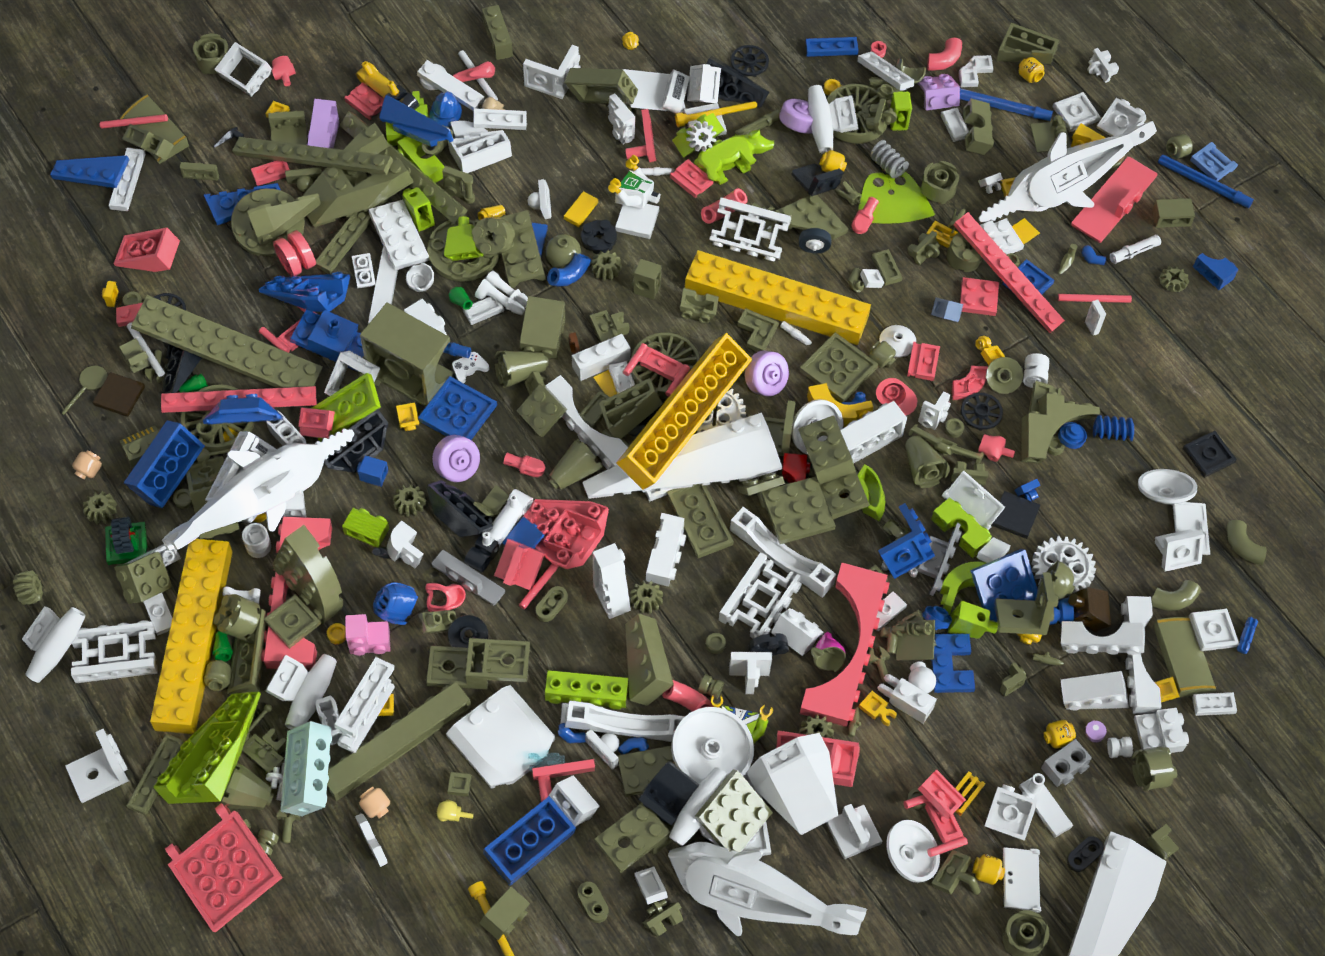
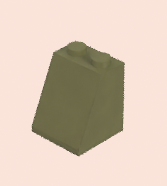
M528 296L520 339V351L540 352L547 356L548 359H557L565 326L564 301Z

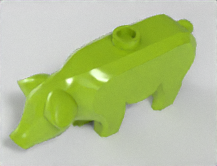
M760 130L751 131L747 135H735L723 141L717 140L712 148H707L706 151L699 153L694 164L707 174L709 180L716 181L721 185L728 181L723 171L730 170L735 166L742 173L750 171V165L756 162L753 154H760L773 149L774 140L764 138L760 135Z

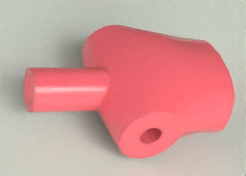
M288 56L277 57L272 61L274 79H282L284 86H290L289 76L296 74L295 68Z
M984 434L978 450L979 453L983 452L989 460L997 462L1001 455L1013 458L1015 454L1014 450L1005 448V438Z

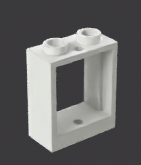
M236 42L215 68V71L223 79L250 96H253L259 90L260 85L268 78L272 70L266 61ZM243 56L260 66L247 85L230 76Z
M351 351L340 352L324 393L331 396L340 390L339 387L348 365L363 374H371L374 382L380 368Z

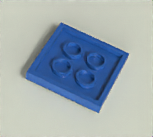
M449 376L420 414L418 420L446 437L460 435L472 440L497 407V401Z
M1020 549L970 570L981 606L990 611L989 620L997 622L994 605L996 599L1035 601L1037 586L1025 549Z

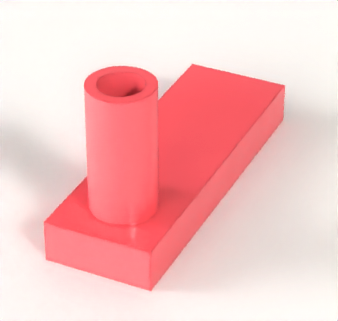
M644 109L641 111L646 145L626 148L627 159L632 155L637 157L648 156L649 162H655L656 155L649 110Z
M594 759L532 768L533 780H538L541 802L552 791L550 778L595 771Z

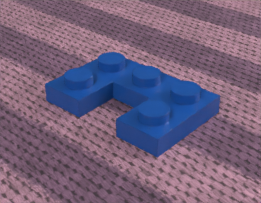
M935 634L934 640L937 645L934 646V660H931L932 672L936 676L934 693L974 692L973 670L953 671L952 663L953 655L971 654L970 635Z

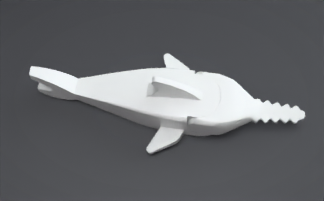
M1139 121L1127 128L1123 134L1067 149L1066 133L1061 132L1051 146L1048 157L1023 170L1014 179L1008 196H1005L1004 200L1000 199L998 204L994 203L992 208L988 207L986 212L982 211L978 217L979 221L985 223L989 222L990 219L995 221L996 217L1001 218L1003 214L1008 215L1009 212L1014 213L1016 210L1043 211L1064 202L1072 206L1094 207V202L1082 191L1095 183L1133 146L1149 139L1157 131L1153 121L1147 123Z
M343 429L342 433L336 432L335 436L330 435L329 439L323 438L322 442L316 441L315 444H288L262 457L254 452L229 451L227 456L242 467L243 470L231 478L188 522L169 532L162 539L167 550L174 548L178 550L195 540L202 533L254 517L266 512L268 530L274 531L285 511V502L312 486L319 478L324 460L328 458V455H333L334 450H340V445L346 446V441H352L354 436L353 430Z

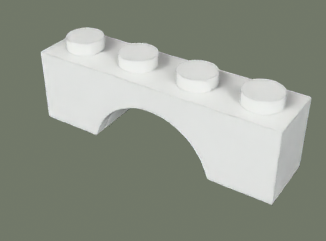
M1062 621L1061 646L1063 651L1067 653L1087 652L1089 654H1096L1098 652H1107L1108 654H1118L1119 652L1130 655L1144 653V623H1122L1120 629L1114 634L1099 637L1089 633L1084 627L1083 622Z

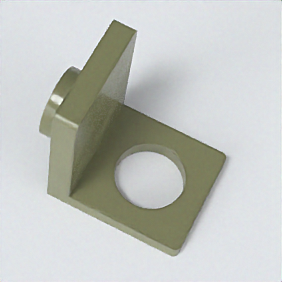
M495 485L482 503L474 502L473 504L485 515L496 517L507 503L509 495L499 486Z

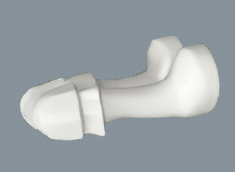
M491 271L475 293V297L480 300L486 296L496 299L507 310H511V312L522 315L525 312L524 308H526L528 297L521 293L519 289L514 290L495 271ZM496 288L500 289L501 291H503L504 293H506V294H507L508 296H510V297L505 296L503 293H501V292H500L499 290H497Z

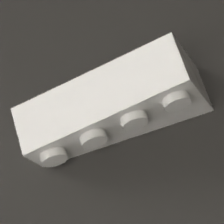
M615 543L593 552V587L609 619L631 611L623 562L625 556L621 549L618 550Z

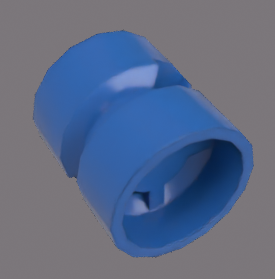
M1068 598L1058 600L1057 607H1054L1053 622L1050 621L1049 625L1056 624L1057 621L1062 624V621L1073 622L1074 608L1069 605Z

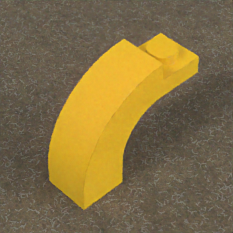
M827 383L808 387L807 398L809 402L822 399L838 407L842 414L843 427H847L850 422L862 419L865 414L873 411L872 401L852 405L837 402L831 396Z

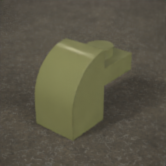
M136 338L118 347L133 373L150 365L146 351L142 350Z

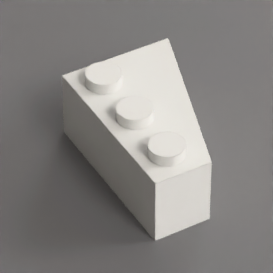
M1122 671L1061 680L1063 702L1066 709L1129 708L1127 689Z

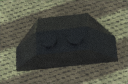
M379 409L346 428L354 432L352 441H346V446L340 445V450H334L333 455H328V458L324 460V464L328 469L353 473L357 470L359 462H362L365 456L373 458L383 450L388 422Z
M442 480L427 485L434 515L459 537L477 535L493 528L491 516H487L473 504L475 501L465 492L454 486L447 485Z

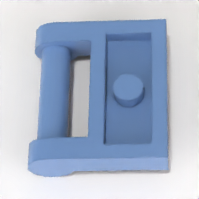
M1213 142L1194 154L1190 160L1207 176L1216 181H1219L1229 172H1233L1238 166L1235 161L1229 160L1221 153Z

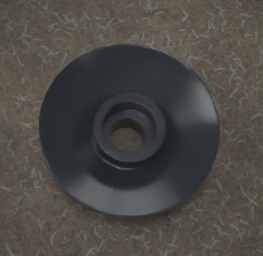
M473 615L458 617L449 628V642L452 647L468 648L469 638L488 639L487 626L480 618ZM470 630L472 635L470 637L465 636V631Z

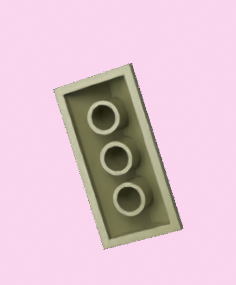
M263 609L257 611L260 614V620L253 634H247L244 640L235 638L231 662V678L227 694L260 691L264 662L261 660L262 649L266 648L264 632L268 631V625L264 621L267 615Z

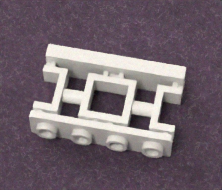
M720 198L717 212L724 214L725 219L721 231L712 229V234L709 238L713 242L712 245L722 248L723 245L730 246V250L736 252L745 250L748 251V255L755 257L758 254L764 255V259L775 262V259L780 260L782 248L776 247L774 244L778 230L788 231L791 216ZM725 208L746 213L748 216L740 215L738 223L729 221L731 212L725 210ZM759 218L780 222L783 225L775 224L773 233L764 231L766 222ZM744 220L760 224L756 241L739 237ZM727 228L736 230L734 240L741 242L738 244L717 238V235L725 237ZM761 237L771 240L769 249L774 250L775 253L751 246H759Z
M240 431L230 450L254 452L260 457L265 455L255 448L259 439L250 432ZM268 449L267 453L275 451L276 449ZM228 456L205 499L207 502L231 478L243 470L242 467ZM257 515L241 522L251 523Z
M760 552L720 611L719 621L724 624L729 622V625L733 627L737 619L753 627L750 631V637L752 638L764 634L770 635L772 630L770 627L773 623L776 624L779 616L782 614L780 613L782 609H787L791 603L792 598L790 597L792 594L799 591L802 585L800 583L801 575H794V572L790 571L786 578L771 570L774 561L767 560V555ZM762 570L763 575L770 579L767 584L757 579ZM777 583L787 588L780 600L781 592L774 589ZM758 589L773 597L766 608L751 600ZM742 599L743 605L750 609L747 614L738 609L736 610ZM771 612L770 616L760 629L761 622L754 619L755 615L759 614L764 618H767V616Z
M139 621L134 624L120 623L117 626L101 625L92 629L80 628L72 642L74 648H82V661L72 662L71 676L75 683L157 674L156 656L154 652L146 653L145 640L156 639L153 622ZM139 635L138 644H129V636ZM98 640V648L89 649L88 641ZM123 643V656L105 658V645ZM130 652H140L141 660L130 661ZM99 656V665L89 666V657Z
M375 657L335 723V728L339 729V733L342 734L337 742L338 746L356 753L394 690V684L389 679L394 670V665Z

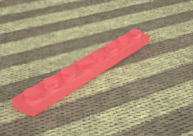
M968 212L953 224L1049 333L1065 321Z
M316 386L161 394L162 413L212 410L221 399H227L226 396L238 395V398H246L247 394H257L258 397L263 398L272 407L317 405Z

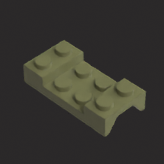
M526 210L499 217L507 220L512 225L515 233L511 248L502 253L510 287L515 288L520 282L531 279L546 280L529 211Z

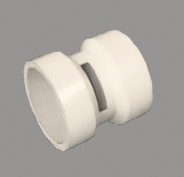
M1108 738L1107 749L1109 757L1117 758L1121 755L1132 757L1133 745L1131 738Z

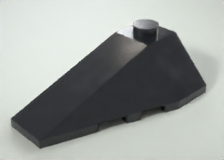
M711 56L708 59L706 65L721 68L718 99L741 104L754 101L757 103V107H762L770 93L768 90L715 57Z
M168 344L165 357L168 359V364L164 368L167 376L163 380L162 394L177 393L202 357Z

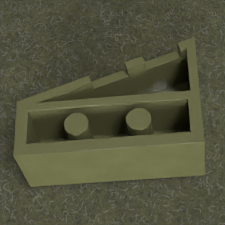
M1011 23L998 51L997 61L1021 62L1023 59L1034 57L1042 64H1051L1057 52L1059 40Z
M649 378L600 402L599 405L613 437L622 439L663 405L657 389Z

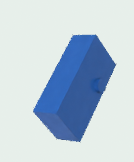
M167 420L124 481V484L149 505L163 508L205 445L181 423Z
M548 796L485 847L483 855L507 884L511 886L575 833L576 827L552 798Z

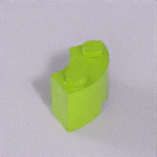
M714 113L708 116L703 114L697 118V121H700L701 124L705 121L708 122V126H713L712 131H715L716 135L712 136V138L725 131ZM684 127L676 132L677 136L672 140L683 158L696 151L695 147L691 148L689 146L692 141L686 140V138L691 137V135L687 134V131H692L691 127L688 129ZM700 133L701 136L699 135L698 138L702 140L704 134Z
M864 464L858 473V478L870 506L863 508L862 511L880 521L885 510V494L877 474Z

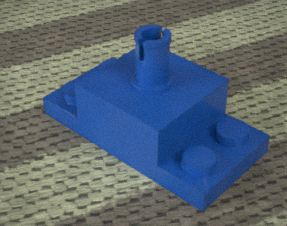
M306 310L290 338L291 343L334 362H337L340 352L351 351L360 357L364 356L360 338L361 333L357 332L358 324L326 310L321 315ZM348 365V368L353 369V370H355V371L358 372V370H356V369H354V368H352L351 366Z

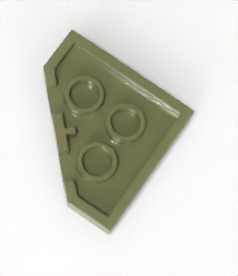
M818 195L807 196L775 211L791 216L788 229L794 227L804 231L810 228H819L827 231L833 240L847 234L848 227Z

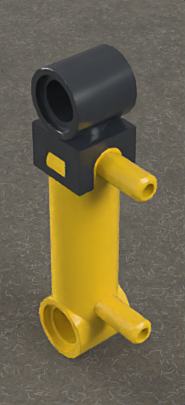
M365 61L362 63V68L356 73L361 83L363 82L383 98L388 95L414 110L420 106L411 93H407L399 84L396 86L393 81L388 80L370 62Z

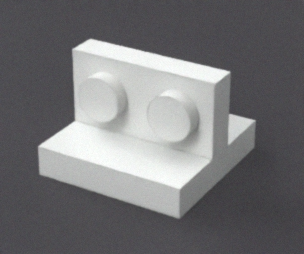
M705 64L690 66L687 101L717 103L721 68L710 67V65Z
M1189 529L1155 537V544L1163 555V570L1170 571L1201 564L1205 536L1203 531Z
M731 652L729 675L745 676V694H754V688L758 687L759 677L769 676L772 652Z
M852 804L847 805L843 808L842 814L826 822L843 859L882 844V840L864 805L855 809Z

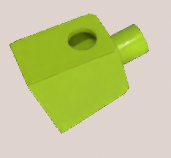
M419 188L404 190L402 195L403 201L418 232L434 226L431 204L425 194Z
M459 217L458 226L448 229L444 256L452 261L483 257V253L477 249L473 241L472 229L475 226L469 224L468 217Z
M961 601L950 615L952 622L948 628V633L969 634L971 638L978 639L985 632L995 634L998 624L995 621L989 620V610Z

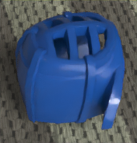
M401 583L386 584L377 592L373 602V610L384 621L392 624L406 625L405 619L411 615L418 596L414 588Z

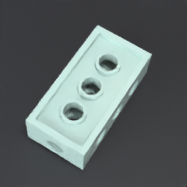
M310 721L287 731L281 812L304 816L325 808L327 802L326 790L329 780V751L332 740L330 726Z

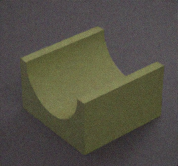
M388 302L385 303L360 334L365 360L380 368L376 379L424 407L430 403L449 376L455 377L454 372L438 364L444 349L450 342V337Z

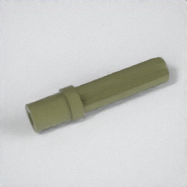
M777 109L763 115L756 121L736 130L735 135H747L751 131L760 130L772 125V123L780 120L779 115L781 111Z

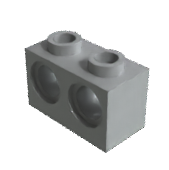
M1075 739L1045 760L1041 769L1056 787L1062 783L1067 785L1074 779L1073 775L1077 772L1082 774L1090 767L1088 764L1092 757ZM1071 756L1077 757L1080 762H1075ZM1056 767L1062 768L1064 773H1059Z

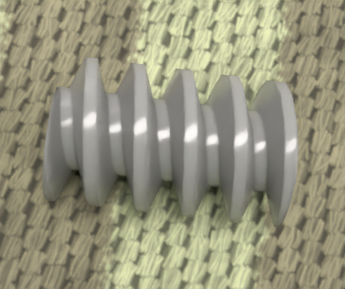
M881 140L872 149L871 158L890 177L897 178L908 169L909 163L908 161L904 162L905 159L900 157L899 153H895V149H891L890 144H886L885 140Z

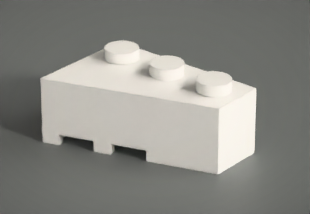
M503 130L483 132L479 136L471 137L467 134L463 138H455L452 142L448 141L452 157L460 170L465 173L475 171L512 156L510 141Z
M661 513L660 528L655 536L657 538L651 552L646 572V581H652L653 583L669 587L670 580H674L677 569H674L675 563L680 562L682 552H679L680 546L684 547L686 535H683L684 518Z

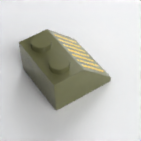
M155 425L119 440L132 469L159 433Z

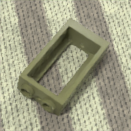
M570 68L565 80V84L580 102L609 103V96L615 93L624 104H633L638 94V88L623 69Z

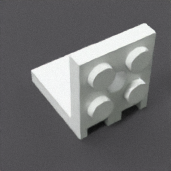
M574 45L570 47L558 70L526 59L523 63L524 86L563 99L568 90L565 80L569 69L581 68L579 66L580 55L578 47Z
M104 729L96 732L102 749L65 765L82 803L129 781L124 772L128 769L120 755L119 748L112 735H107ZM98 771L97 778L93 780L88 779L90 772Z

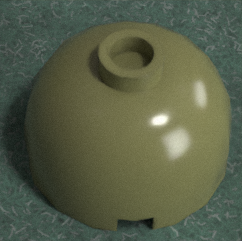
M568 234L554 236L546 246V261L552 265V268L566 267L573 259L575 253L581 254L579 242Z
M1057 560L1050 566L1047 572L1051 573L1052 581H1055L1054 593L1058 596L1059 600L1065 597V595L1070 596L1075 586L1073 585L1074 574L1070 567Z

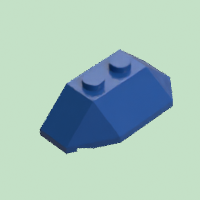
M247 394L246 398H238V395L226 396L227 399H221L203 419V424L283 420V416L263 398L258 397L257 394Z

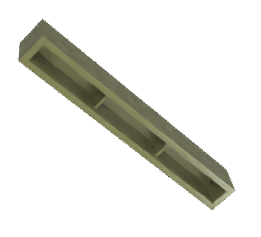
M456 682L452 685H446L438 695L429 697L422 706L410 710L406 717L394 721L390 728L378 732L370 742L361 744L356 753L347 754L341 758L338 764L328 767L329 780L327 790L337 802L470 709V699Z

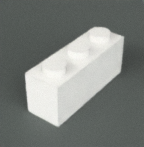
M620 334L572 355V367L580 381L607 370L611 364L630 360V346L624 336Z

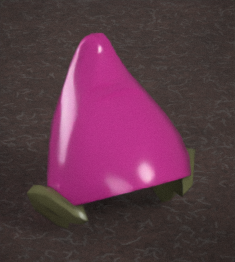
M824 633L816 646L811 648L814 663L819 669L838 672L844 667L846 657L844 647L832 638L831 633Z

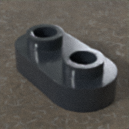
M1094 836L1086 838L1067 857L1068 867L1074 872L1084 871L1102 854L1104 850L1102 841ZM1088 847H1093L1095 851L1091 852ZM1075 859L1079 860L1081 864H1080V865L1075 864V863H1074V860H1075Z

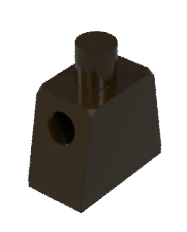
M1088 587L1069 596L1068 603L1074 608L1075 620L1083 622V625L1095 632L1111 626L1108 591Z

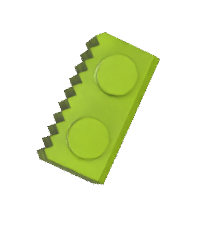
M894 92L890 108L896 113L897 119L895 122L890 123L891 130H907L912 112L910 93Z
M352 508L342 526L345 535L376 548L381 545L389 531L388 522L384 517L379 515L376 517L372 516L363 508L359 510Z

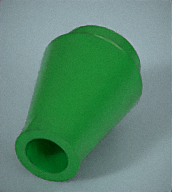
M454 287L450 290L449 298L452 303L465 310H469L472 307L473 302L468 297L464 288Z
M202 373L199 375L195 374L183 383L179 391L180 393L197 392L208 387V384Z
M218 631L215 633L213 656L215 660L226 662L231 659L233 651L227 634Z

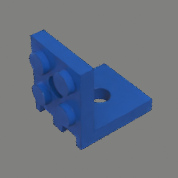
M905 503L900 505L899 509L912 532L878 550L894 579L935 557L929 545L932 541L927 532L923 533L925 528L920 520L916 521L918 517L913 508L909 510Z

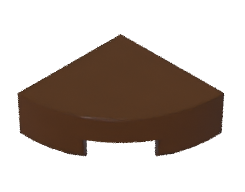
M576 332L569 334V346L572 355L580 352Z

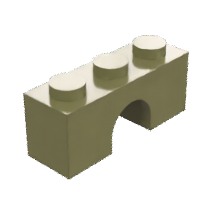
M499 5L482 8L483 24L487 35L490 34L496 60L513 57L512 42Z
M972 98L963 108L964 122L973 126L965 136L966 150L985 155L994 144L990 103Z

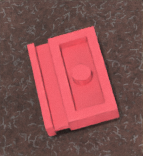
M363 82L352 90L350 95L344 97L345 102L369 120L373 115L381 111L384 98Z
M689 159L676 168L675 172L670 173V178L694 198H697L698 194L703 193L713 184V181L707 178V174Z
M913 342L907 376L910 377L912 375L915 378L934 381L940 346Z
M301 408L298 425L300 427L299 433L302 436L329 439L330 430L332 431L335 412Z
M938 770L934 771L918 788L946 819L952 816L966 800Z

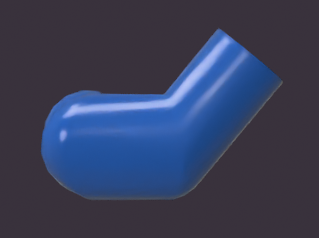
M1089 245L1083 247L1082 255L1088 263L1105 265V256L1096 255L1093 248Z
M857 392L851 402H841V404L852 405L866 402L865 394Z
M565 723L559 725L558 734L567 743L586 742L585 732L573 733L569 728L565 727Z
M633 737L620 745L618 751L621 755L627 754L633 748L645 751L649 748V744L644 737Z

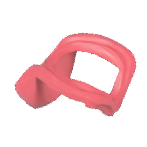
M428 583L425 586L426 592L429 594L427 597V609L430 612L457 608L465 600L466 593L461 585L451 584L443 586L438 583ZM433 590H440L445 593L447 598L445 605L437 606L431 604Z

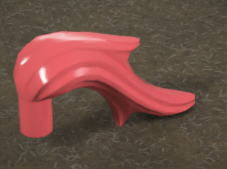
M487 61L479 66L458 72L453 77L461 82L491 78L495 74V66Z

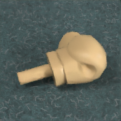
M493 97L486 98L482 106L483 109L505 110L503 109L504 104H501V102Z

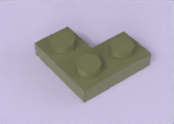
M746 308L738 321V327L753 332L747 342V348L757 352L766 350L779 326V322Z

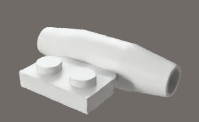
M814 85L808 89L809 115L813 118L811 125L812 134L819 152L822 154L824 152L827 153L829 150H833V130L843 133L858 129L852 95L836 98L828 104L822 86Z
M44 606L22 638L31 650L36 651L26 672V676L29 679L39 683L58 664L76 638L85 618L83 612L71 607L60 619L50 608Z
M323 654L309 672L303 664L287 655L282 659L265 691L282 701H292L285 722V726L290 730L307 723L314 714L316 700L324 696L330 684L337 663L333 657Z
M715 767L699 784V787L693 792L679 813L669 835L670 839L683 847L700 829L702 836L719 846L695 818V815L728 776L726 772Z

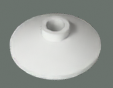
M893 325L882 331L879 341H886L896 350L894 357H905L911 354L916 337L907 327Z

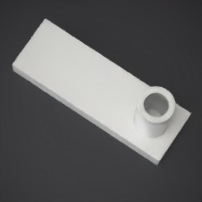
M1037 773L1032 778L1021 783L1019 789L1022 792L1035 795L1034 800L1038 801L1035 811L1054 838L1071 829L1073 825L1045 787L1044 776Z

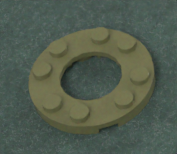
M260 189L247 194L237 203L232 213L231 225L233 235L243 249L257 256L275 257L277 256L273 246L275 240L281 237L287 240V235L295 230H298L303 236L304 218L269 244L259 245L255 233L250 226L248 210L268 203L271 206L279 205L280 201L283 200L294 202L295 199L291 195L277 189Z
M450 220L442 223L432 232L427 247L429 262L437 273L447 279L473 281L488 274L497 264L500 254H483V257H478L474 262H468V264L455 263L445 257L444 250L448 229L458 226ZM469 220V224L476 226L480 220Z

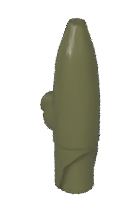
M1045 652V655L1036 653L1033 655V660L1049 665L1064 664L1061 660L1051 657L1049 652Z
M859 707L855 708L853 721H850L849 737H855L856 729L861 726V722H859Z

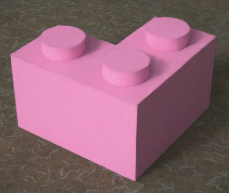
M366 614L347 615L346 640L350 654L360 656L365 653L383 654L389 652L390 628L388 622L368 623Z

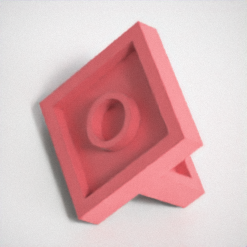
M507 539L494 576L503 579V583L509 586L516 584L531 590L545 553Z

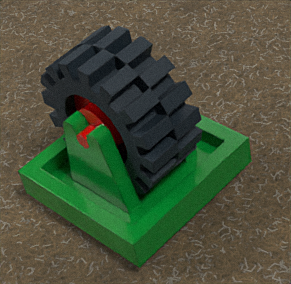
M129 517L112 519L111 526L105 527L106 562L108 565L127 563L147 553L145 522L131 523Z

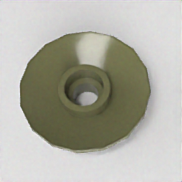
M1001 357L995 359L988 366L986 380L990 388L995 392L1008 394L1014 392L1021 385L1023 371L1016 360L1009 357ZM1002 372H1005L1007 375L1005 379L1000 377Z

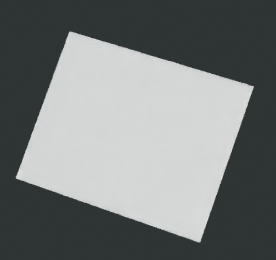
M623 69L638 88V94L635 97L634 103L630 104L631 107L668 111L661 106L670 74ZM684 102L680 112H684V109H686Z

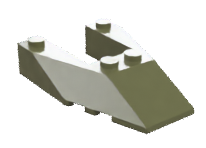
M374 123L361 131L344 150L378 154L388 148L389 144L378 126ZM400 159L392 162L387 175L375 173L370 177H367L365 172L327 167L303 195L307 196L318 193L321 205L307 216L313 226L317 227L334 222L336 218L342 216H353V213L364 210L366 212L414 181Z

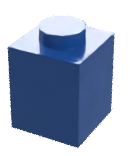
M365 456L357 467L360 481L382 487L388 473L387 462Z

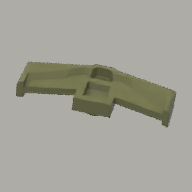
M915 424L910 429L909 436H912L914 433L918 434L932 443L934 449L943 455L955 453L977 459L976 463H981L983 459V452L976 453L958 447L956 443L945 438H937L918 428V424Z

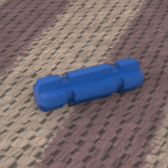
M1248 617L1246 620L1245 628L1237 647L1238 652L1247 654L1249 651L1250 643L1258 624L1257 619Z

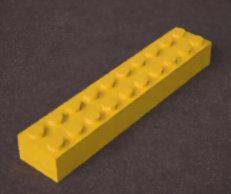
M697 250L685 278V288L696 291L698 295L710 294L718 296L719 302L744 310L746 308L763 316L782 322L785 321L788 324L829 337L836 332L849 343L855 345L859 344L871 308V304Z
M727 333L716 339L616 464L642 490L655 484L752 361V358Z
M195 539L188 544L150 720L155 731L194 734L196 732L205 689V667L211 660L217 625L213 623V619L222 605L223 588L226 586L232 557V549L227 541Z

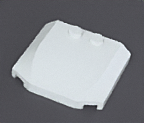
M511 685L501 688L456 722L446 733L448 739L490 788H495L497 785L515 783L546 759L551 744L555 740V735Z

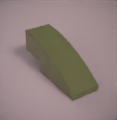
M129 124L122 138L124 141L164 160H167L174 144L132 124Z

